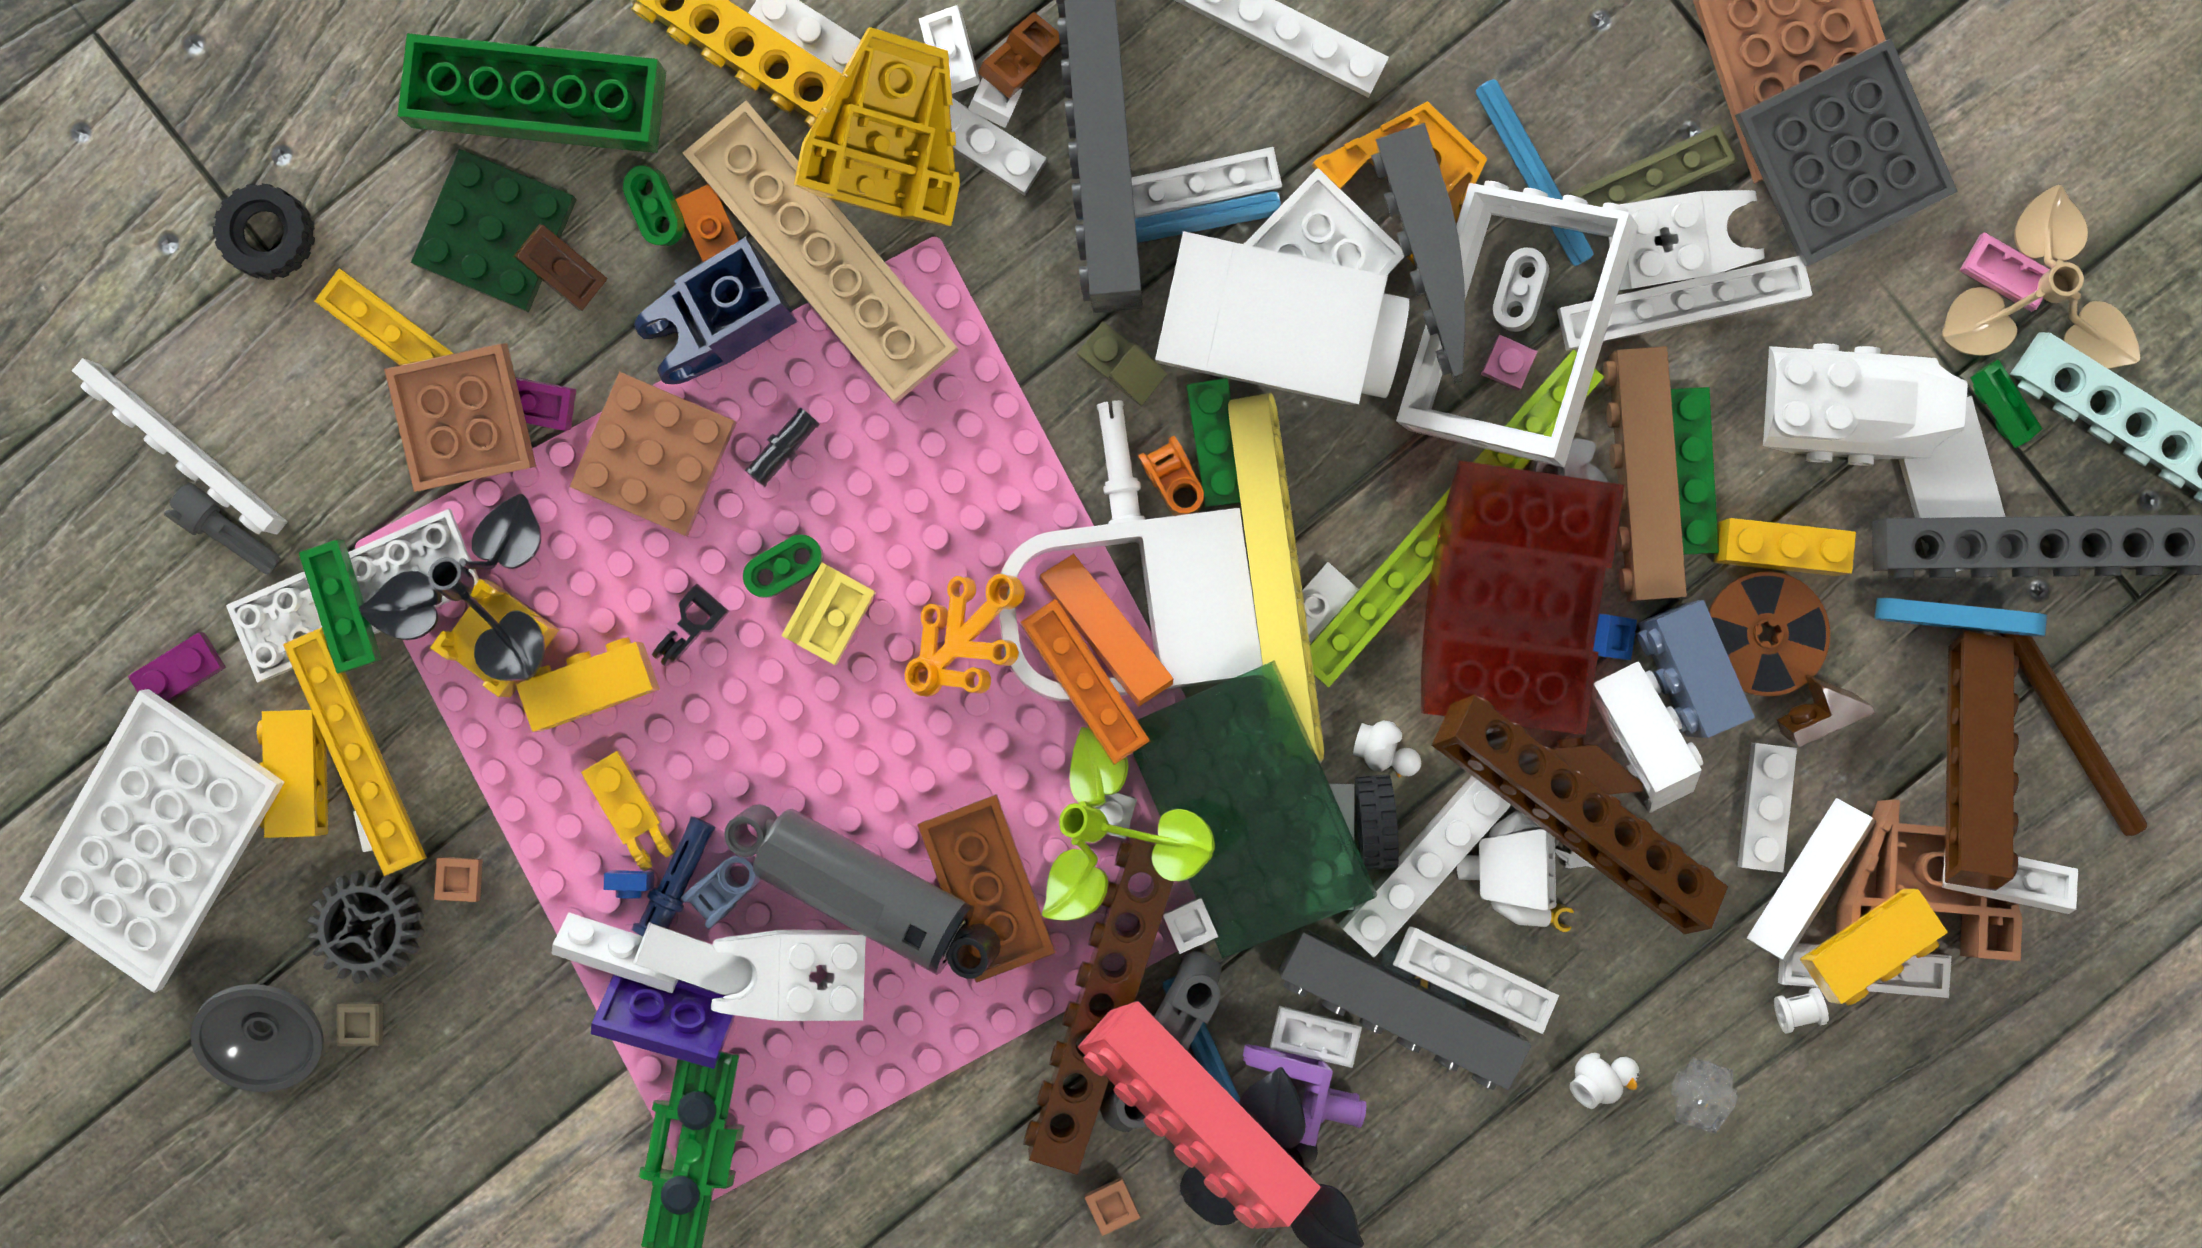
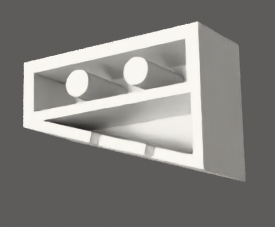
M1638 661L1593 683L1591 696L1613 741L1620 744L1630 762L1626 766L1628 771L1635 777L1638 776L1649 795V799L1645 800L1644 804L1648 812L1651 813L1694 792L1702 771L1700 766L1703 765V760L1696 746L1692 742L1686 744L1679 732L1682 729V724L1675 710L1671 706L1666 708L1658 695L1661 693V688L1656 677L1650 670L1645 672Z

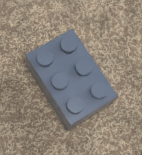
M1704 600L1682 603L1638 622L1641 632L1637 633L1639 644L1647 656L1652 655L1658 669L1654 671V676L1660 685L1661 692L1669 694L1674 710L1682 724V729L1679 730L1680 733L1685 731L1687 737L1709 738L1755 718Z

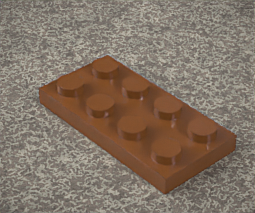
M997 794L917 824L941 889L974 907V912L968 926L973 924L987 925L1000 938L1001 948L999 955L982 975L974 978L976 983L1055 954V948ZM967 945L971 954L981 957L977 948Z

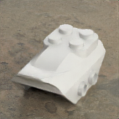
M1826 343L1814 344L1813 349L1769 346L1763 446L1792 454H1805L1806 461L1816 463L1832 462V456L1847 457L1849 465L1858 466L1874 465V459L1931 458L1934 449L1949 437L1964 431L1968 384L1965 380L1954 376L1941 367L1937 358L1880 354L1881 348L1870 346L1855 347L1854 352L1839 351V345Z

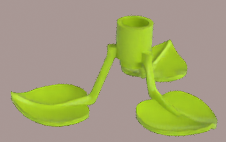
M1081 727L1070 766V788L1073 797L1079 804L1073 803L1066 806L1059 818L1061 832L1065 836L1072 838L1071 843L1079 846L1081 850L1071 849L1064 851L1054 861L1048 876L1046 901L1041 914L1045 918L1059 921H1071L1086 917L1096 911L1102 904L1107 893L1108 877L1102 869L1095 867L1098 862V856L1086 842H1097L1107 832L1156 843L1152 852V863L1155 870L1164 879L1176 882L1185 881L1195 876L1212 858L1215 849L1214 837L1208 824L1200 816L1188 810L1176 809L1164 813L1159 820L1158 835L1108 824L1105 814L1095 808L1105 804V795L1116 794L1123 787L1128 774V758L1125 757L1113 765L1091 730L1086 727Z

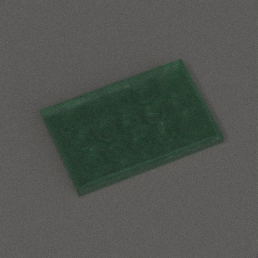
M1275 660L1137 719L1150 741L1134 751L1133 755L1160 817L1171 810H1188L1200 816L1212 831L1215 843L1213 856L1188 881L1196 899L1202 898L1218 935L1214 941L1222 958L1376 898L1378 894Z

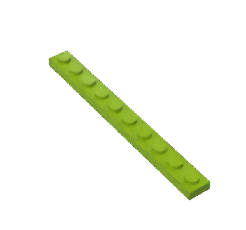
M1574 349L1568 353L1505 424V427L1552 437L1577 356V352ZM1594 369L1586 397L1604 378L1597 369ZM1488 449L1481 451L1310 644L1314 677L1327 688L1333 684L1529 463L1530 459Z

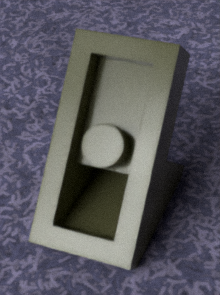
M1104 321L1101 322L1077 352L1079 358L1141 407L1167 375L1136 342L1132 345Z

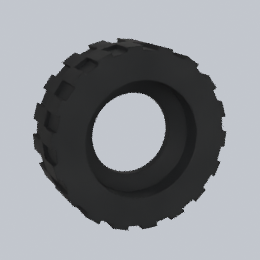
M262 183V185L248 184L245 188H237L232 191L233 194L230 197H225L221 202L220 210L216 211L214 217L216 222L215 226H213V234L216 236V247L222 252V257L226 262L252 277L275 280V277L284 278L289 276L290 272L297 271L302 267L301 264L305 259L308 260L311 254V246L315 242V237H313L315 227L314 222L309 218V211L300 204L301 202L279 187L275 188L265 183ZM260 212L276 214L284 226L283 240L275 249L268 252H259L252 249L246 242L244 235L248 220Z
M1391 776L1355 777L1356 821L1363 870L1396 868L1399 864L1398 826Z

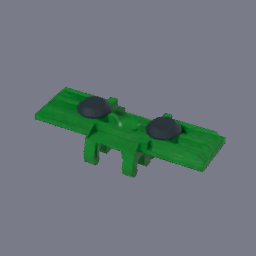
M721 1051L715 1069L678 1059L670 1101H653L652 1110L655 1111L650 1143L645 1167H640L639 1172L641 1179L653 1181L641 1247H703L714 1188L726 1189L733 1186L736 1171L730 1170L735 1142L742 1140L745 1125L743 1124L726 1125L740 1055ZM671 1119L680 1120L682 1128L674 1169H662Z

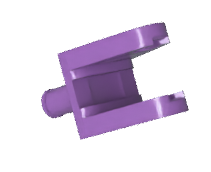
M1245 1045L1243 1061L1246 1062V1065L1269 1072L1283 1067L1289 1077L1301 1080L1306 1086L1302 1101L1306 1128L1300 1143L1316 1146L1320 1124L1325 1119L1353 1125L1357 1128L1362 1127L1366 1114V1102L1360 1100L1357 1093L1352 1094L1329 1088L1333 1070L1324 1061L1268 1047Z

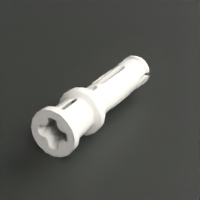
M1120 400L1112 401L1113 419L1110 418L1108 402L1097 404L1109 481L1105 482L1103 487L1104 494L1109 495L1112 520L1108 524L1146 520L1141 515L1137 491L1141 489V484L1138 478H1134L1132 475L1123 410L1124 403Z

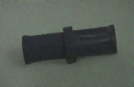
M800 407L777 435L772 433L768 437L767 441L769 444L745 471L765 488L771 478L788 460L793 461L798 456L795 453L796 450L820 424Z

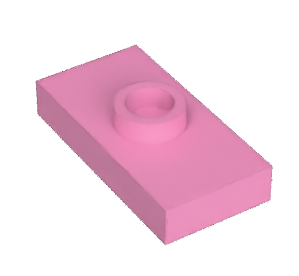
M1984 232L1979 235L1959 271L2016 303L2037 291L2041 276L2050 269ZM2043 297L2024 308L2031 312L2037 310Z

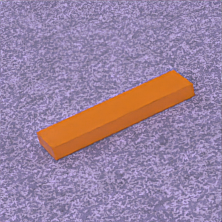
M1074 553L1040 574V583L1051 597L1058 601L1073 625L1138 707L1173 685L1174 678Z
M1056 599L1020 621L1019 624L1113 765L1150 741Z

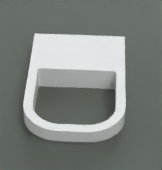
M1240 508L1042 533L1022 543L1010 555L1002 569L1001 574L1017 577L1030 560L1047 552L1136 542L1140 547L1154 654L1174 678L1173 685L1167 689L1258 678L1264 674ZM1010 588L1008 589V592H1007V596H1008V597H1009V594H1010ZM1015 608L1010 610L1003 609L999 613L1002 640L1013 641L1019 651L1016 662L1010 666L1014 675L1025 687L1044 698L1055 701H1071L1059 682L1041 676L1029 665L1020 646ZM1115 677L1109 678L1120 695H1128Z

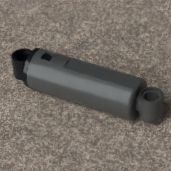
M761 804L752 805L730 820L725 827V842L732 852L742 857H751L756 854L753 872L758 878L935 975L941 973L948 963L952 971L958 976L966 979L976 978L985 972L1000 953V938L992 928L983 924L968 926L974 912L972 905L794 809L786 810L777 817L775 812L767 806ZM747 824L754 827L757 837L750 833ZM967 945L977 948L981 957L971 954Z

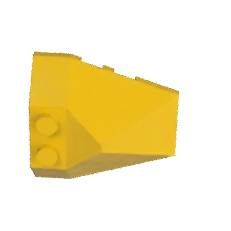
M872 27L867 28L802 142L794 185L822 198L893 217L951 226L960 181L959 172H955L953 146L956 145L955 132H952L950 105H953L948 50Z

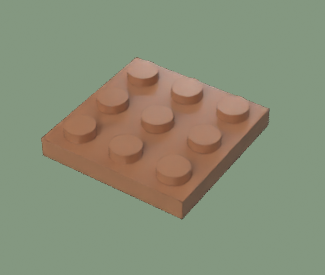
M507 343L384 369L414 492L536 467Z
M619 372L569 487L688 537L737 422Z

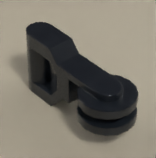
M698 584L693 586L679 602L681 620L677 624L690 635L687 640L681 638L676 642L678 633L673 630L658 644L652 653L655 659L662 655L664 656L661 660V664L664 666L671 662H676L702 632H712L729 613L727 608ZM693 603L710 616V619L704 625H694L687 619L686 611Z

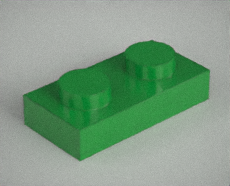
M1999 359L1984 366L1970 377L1974 383L1973 389L1977 398L1983 404H1987L1996 418V427L1999 433L2005 439L2010 440L2014 448L2030 441L2043 429Z

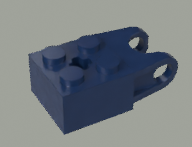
M744 237L675 279L676 285L638 315L634 327L638 335L643 339L665 337L678 333V342L675 348L665 357L657 370L663 383L675 385L690 381L730 363L798 321L764 258L748 239Z

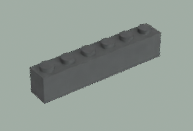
M1300 926L1278 969L1281 979L1285 980L1283 986L1288 990L1303 997H1306L1308 992L1322 998L1321 1005L1336 1014L1344 1016L1346 1011L1361 1017L1359 1024L1378 1034H1382L1385 1029L1398 1036L1396 1041L1400 1045L1419 1053L1421 1048H1424L1436 1054L1434 1060L1437 1063L1453 1071H1457L1460 1066L1473 1073L1471 1078L1474 1081L1492 1090L1495 1089L1496 1085L1507 1090L1510 1089L1532 1046L1524 1035Z

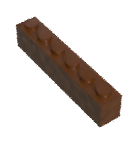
M1964 631L1948 646L1945 883L1996 891L2011 881L2018 870V855L2013 852V837L2017 832L2019 823L2018 814L2014 812V796L2019 784L2018 774L2014 772V756L2019 745L2018 734L2014 732V717L2019 706V697L2014 693V678L2018 672L2019 658L2017 655H2014V639Z

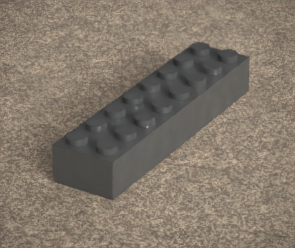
M1056 0L1059 18H1061L1058 19V30L1062 57L1069 58L1061 60L1063 84L1065 86L1066 98H1073V100L1065 101V112L1069 138H1076L1075 142H1068L1073 179H1080V183H1072V193L1076 220L1083 219V224L1075 225L1080 261L1087 260V266L1079 267L1083 301H1091L1093 313L1143 309L1116 0Z

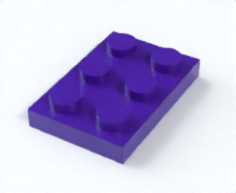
M613 975L591 1023V1034L715 1069L736 1015L711 1010L712 999L723 998L725 995L682 980H678L673 993H669Z

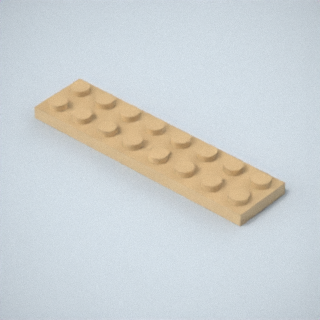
M744 101L682 152L690 164L709 184L894 404L959 351L952 340L835 203L830 199L816 196L794 185L798 160L747 101Z

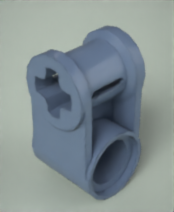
M734 855L726 859L681 897L684 903L690 902L703 916L708 930L737 906L736 903L761 880L753 872L754 855L751 857ZM734 863H742L748 868L750 876L746 884L737 883L732 878L731 868Z

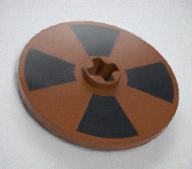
M1757 572L1742 576L1724 587L1709 607L1710 616L1745 693L1757 696H1778L1790 693L1807 683L1806 675L1814 677L1826 659L1830 645V625L1826 610L1818 596L1807 585L1792 576L1778 572ZM1761 624L1765 627L1775 628L1776 633L1771 636L1772 644L1758 639V635L1763 632Z

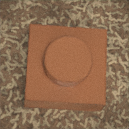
M438 857L436 860L434 900L480 901L483 859Z
M1123 1177L1085 1194V1200L1102 1236L1140 1219V1213Z

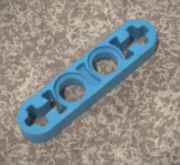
M1876 598L1874 617L1875 620L2039 637L2045 636L2047 615L2041 613L1894 598Z

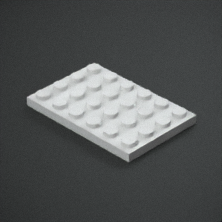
M140 690L19 900L153 993L160 991L164 988L282 788L284 781L151 690Z

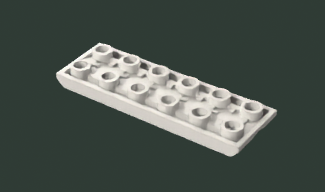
M451 509L444 510L348 552L364 603L372 598L388 580L402 572L419 571L428 576L431 565L436 560L444 557L453 558L457 562L461 558L472 561ZM469 569L468 571L473 575L475 586L479 577L475 569ZM301 572L226 605L257 682L271 679L292 670L293 667L283 644L322 627L305 572ZM442 595V602L434 606L435 608H437L439 606L451 602L452 600H449ZM371 625L374 634L381 632Z

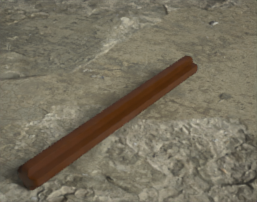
M2000 633L2002 637L2014 639V655L2018 656L2021 669L2123 834L2134 836L2147 828L2145 818L2033 637Z

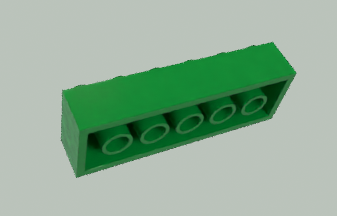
M407 33L397 116L414 129L658 153L666 71L659 60L655 58Z

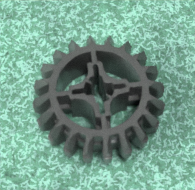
M361 870L353 871L350 879L345 875L337 877L335 879L336 888L330 885L322 889L326 900H315L312 904L321 914L310 916L307 920L309 924L318 926V931L310 933L308 939L310 941L319 940L321 943V947L316 948L313 951V955L318 957L327 954L328 959L325 961L323 968L330 970L339 965L337 978L345 979L352 972V979L356 984L364 982L366 977H368L371 983H377L381 981L382 973L387 978L397 975L396 965L404 968L410 964L406 953L415 954L420 949L418 944L412 941L411 938L422 937L425 933L423 929L414 927V922L424 919L422 912L413 914L411 907L416 905L419 899L416 896L405 899L403 896L407 893L409 885L403 883L393 889L395 876L389 874L381 880L378 870H370L366 877ZM358 892L375 895L382 899L389 907L376 911L368 904L367 900L362 901ZM345 904L346 908L343 911L346 916V925L338 933V916L342 906ZM381 918L372 924V929L367 930L369 932L352 935L361 929L360 924L366 923L364 921ZM395 920V938L388 950L386 945L389 944L386 936V929ZM352 942L361 945L366 953H371L374 960H366L353 955L345 948V945Z

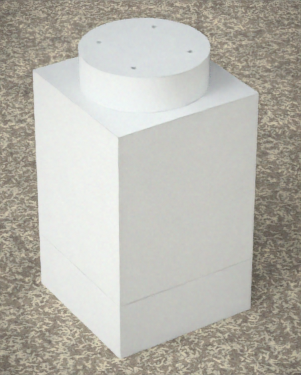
M1183 231L1155 362L1347 405L1359 404L1361 393L1387 398L1395 376L1405 335L1409 298L1384 293L1387 275Z

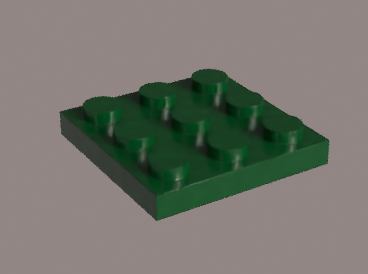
M459 149L411 263L529 313L542 280L513 256L539 224H543L558 238H561L577 199L573 195Z

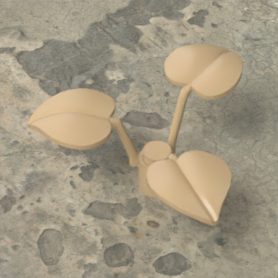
M2056 185L2037 196L2020 215L2014 231L2016 246L2020 253L2030 259L2044 257L2045 265L2052 268L2041 276L2038 290L2005 308L2001 295L1992 289L1976 287L1966 290L1951 304L1941 334L1943 341L1958 352L1973 356L1996 354L2007 348L2017 336V326L2009 315L2041 297L2051 303H2060L2068 299L2069 320L2075 325L2065 332L2064 342L2107 369L2132 365L2140 361V350L2135 333L2125 316L2116 307L2106 302L2092 301L2082 308L2079 316L2077 315V303L2081 298V294L2078 291L2083 286L2084 276L2078 266L2063 261L2072 259L2085 247L2088 230L2083 215L2069 199L2062 185Z

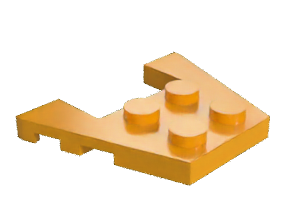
M1427 101L1381 125L1380 128L1344 144L1343 147L1332 153L1317 158L1313 162L1312 167L1315 170L1319 168L1339 189H1342L1367 162L1374 166L1371 155L1378 153L1376 139L1425 123L1451 201L1455 223H1457L1469 183L1476 184L1488 158ZM1412 255L1407 256V258L1414 264Z

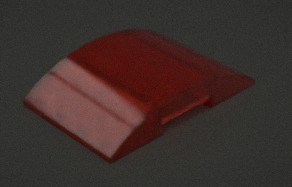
M1459 461L1441 521L1429 583L1421 660V713L1446 716L1451 704L1476 695L1488 700L1497 712L1509 721L1517 723L1522 727L1586 735L1598 652L1593 651L1605 570L1606 568L1612 569L1625 485Z

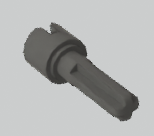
M188 482L170 500L173 510H166L164 516L190 534L196 535L204 532L264 574H270L280 561L278 554L219 513V503L194 484Z

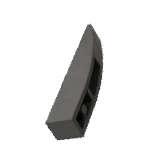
M1422 123L1376 139L1378 153L1371 155L1378 179L1386 177L1391 192L1384 194L1391 218L1399 216L1404 230L1397 233L1404 257L1412 255L1416 270L1410 272L1416 295L1425 294L1429 310L1423 311V316L1430 336L1438 334L1442 346L1441 350L1435 351L1443 375L1451 373L1453 382L1456 384L1462 382L1465 350V284L1460 242L1451 201L1426 125Z

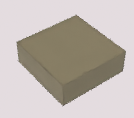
M341 1002L337 1004V1046H380L383 1044V1002Z

